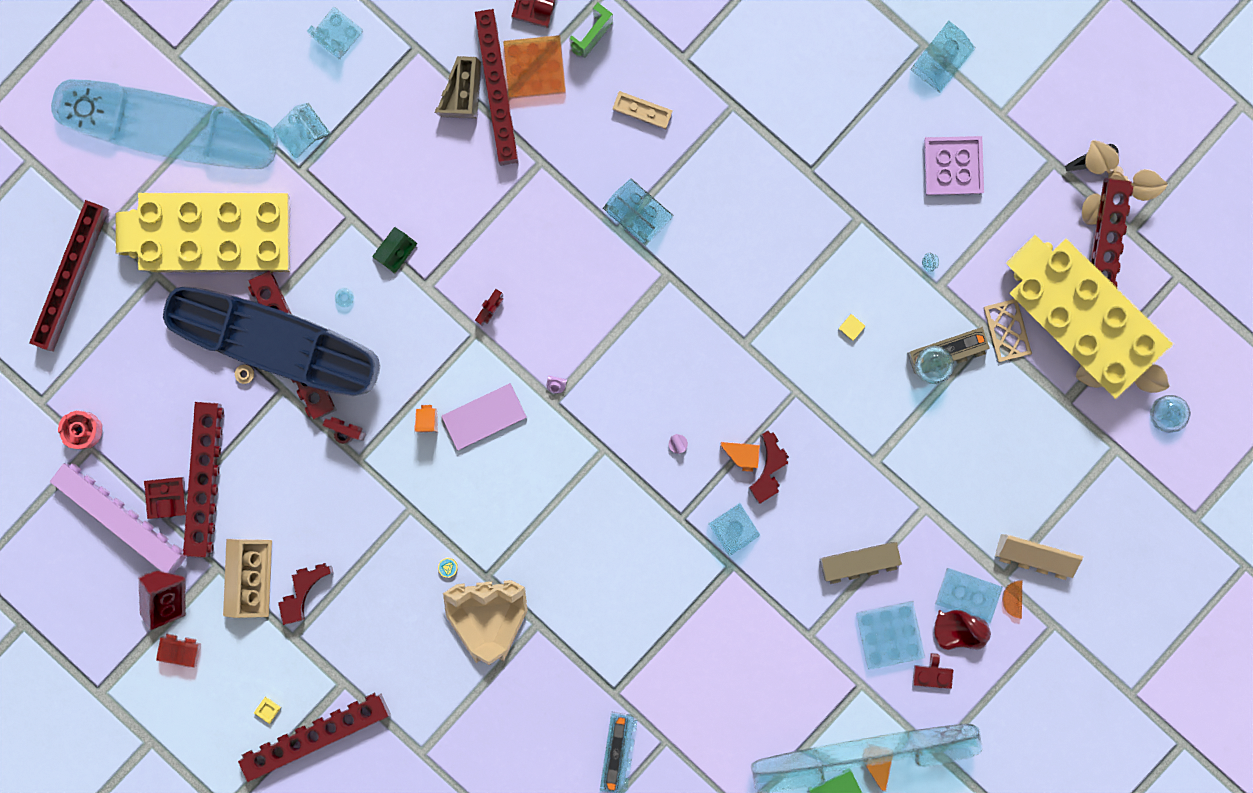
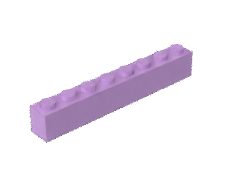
M73 463L71 465L62 464L49 481L160 571L170 574L176 572L186 558L179 546L175 544L172 546L168 543V538L160 532L157 534L153 531L154 527L147 521L142 522L138 519L139 515L131 509L128 511L124 508L125 504L118 498L113 499L109 496L110 492L102 486L99 488L94 484L96 481L89 475L84 476L77 465Z

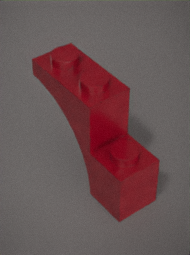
M769 431L761 434L766 448L765 467L757 481L748 487L758 504L779 492V483L775 477L771 478L769 475L789 463L787 461L789 458L784 448L780 450L777 442H779L774 432L770 433Z
M326 563L315 565V570L308 571V568L296 570L297 574L291 575L297 598H294L293 594L282 597L283 601L278 602L283 625L305 619L304 606L306 597L318 580L334 573L332 565L327 566Z

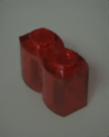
M166 634V636L160 637L156 656L157 661L187 667L197 666L201 643L196 642L197 639L185 637V640L177 639L178 635Z

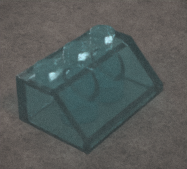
M948 20L910 70L940 93L973 52L975 46L961 29Z
M632 178L621 186L602 208L645 246L655 238L674 216Z

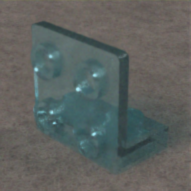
M333 7L316 28L311 25L307 32L314 40L340 60L362 34L363 30L336 7Z
M309 103L295 106L273 128L294 158H298L314 141L326 138L330 134V131Z

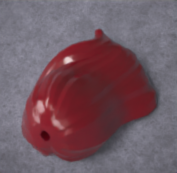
M939 610L935 621L934 635L938 645L943 649L950 650L966 647L978 650L984 648L990 640L991 630L985 620L972 616L965 611L952 610L942 612Z

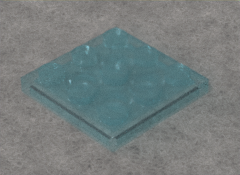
M913 601L856 612L868 670L925 658Z

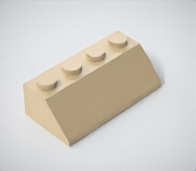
M1006 534L1000 535L995 553L996 557H1000V562L1011 564V561L1018 563V567L1028 570L1030 566L1037 568L1036 572L1048 575V571L1056 573V578L1066 580L1067 577L1073 578L1083 560L1081 555Z
M226 539L223 616L233 618L269 617L272 540Z

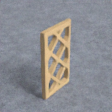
M1012 299L985 306L984 311L998 362L1031 355L1032 352L1018 302ZM1014 303L1016 309L1015 316L1005 311L1009 304ZM993 308L1000 311L995 321L991 319L989 312ZM1003 313L1012 318L1008 328L998 323ZM1015 320L1020 324V335L1010 330ZM995 326L1005 330L1001 340L996 338ZM1008 333L1018 338L1013 347L1003 342ZM1020 340L1024 341L1027 351L1019 352L1016 350ZM1001 345L1011 350L1008 356L1001 357L999 349Z

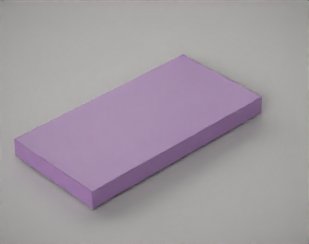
M511 383L441 416L457 450L465 448L527 418Z

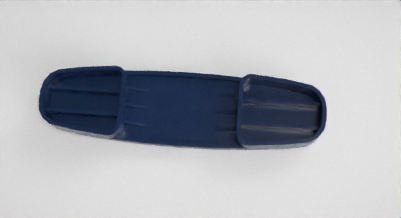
M179 287L174 289L169 294L164 306L163 319L170 331L209 351H217L270 373L305 383L310 387L351 396L368 393L377 382L380 362L372 350L339 333L290 313L240 297L195 287Z

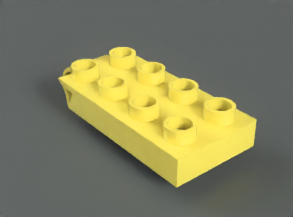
M138 193L137 210L132 209L116 213V254L130 256L133 259L138 257V270L151 272H290V196L288 193Z
M1034 235L1006 262L1014 271V279L1021 281L1009 294L1115 399L1173 345L1067 239L1062 241L1053 250L1051 243H1043Z

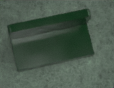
M394 227L372 257L395 274L418 243Z

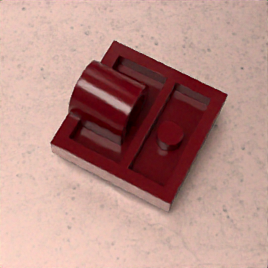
M516 0L511 18L548 28L556 0Z
M331 417V419L325 418L322 426L335 431L334 438L338 443L348 444L353 438L364 441L366 433L362 432L363 428L353 424L346 426L344 425L345 421L335 417ZM339 433L347 435L348 438L342 441L339 438Z
M184 477L144 481L147 519L186 515Z

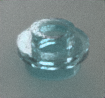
M931 252L926 253L922 259V265L928 272L934 271L939 266V258Z
M341 288L335 294V301L341 307H348L354 301V294L350 289ZM342 295H348L347 301H342Z

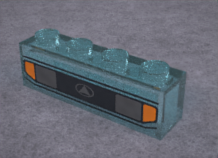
M611 711L600 791L623 793V789L627 790L629 778L625 776L626 770L631 768L632 759L628 758L629 751H633L635 739H631L632 731L636 732L637 720H634L633 714Z

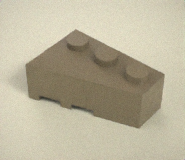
M457 56L449 75L447 86L442 92L441 101L434 112L438 116L477 118L481 61L477 57Z

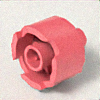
M76 410L62 417L58 425V433L62 443L69 448L89 449L94 447L100 440L103 425L94 414ZM78 427H82V433H80Z

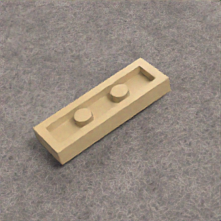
M621 91L618 92L612 108L614 111L663 129L667 128L673 110Z

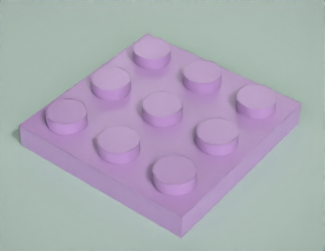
M982 136L924 138L926 195L984 193Z

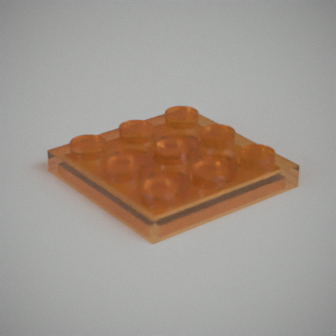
M560 35L503 41L509 99L566 93Z

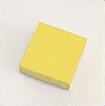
M850 314L838 329L854 341L865 328V325Z
M265 696L254 714L270 724L281 707Z

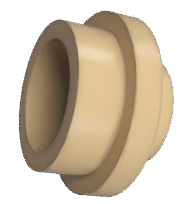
M240 365L235 370V378L239 383H250L254 378V370L248 365ZM242 371L247 372V376L245 378L241 376Z

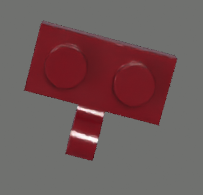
M495 289L488 301L485 299L481 305L483 308L475 319L478 324L482 326L484 323L488 324L496 309L503 302V293L498 289Z
M930 653V666L914 665L912 684L915 686L952 689L954 669L939 667L940 655Z

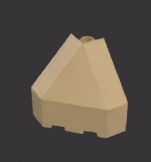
M512 580L504 581V584L495 585L492 582L476 583V586L465 587V584H456L444 592L446 617L475 662L483 661L490 665L497 659L504 661L528 611L525 587Z

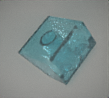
M741 503L708 522V525L728 556H731L760 536Z

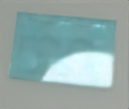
M947 568L935 604L951 610L965 611L972 616L980 617L986 622L991 623L1003 587Z

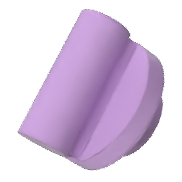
M548 375L546 387L553 393H561L565 390L567 379Z
M675 434L671 436L668 445L672 452L680 454L686 451L688 442L683 435Z

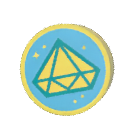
M445 558L440 561L438 571L443 577H452L458 571V564L452 558Z

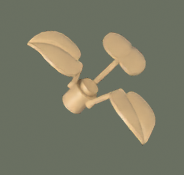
M1092 140L1085 159L1088 170L1094 174H1103L1107 171L1108 178L1130 181L1127 176H1124L1123 169L1118 166L1119 156L1117 152L1103 142ZM1140 170L1133 177L1131 185L1133 186L1132 196L1142 201L1154 199L1166 189L1167 182L1152 170ZM1097 193L1087 197L1082 206V218L1088 225L1097 223L1101 195Z
M1152 364L1134 381L1138 388L1150 393L1161 392L1170 387L1165 370L1156 364ZM1082 365L1079 367L1076 373L1079 381L1090 387H1103Z

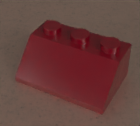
M156 570L138 578L140 616L150 631L186 616L185 578L183 576Z

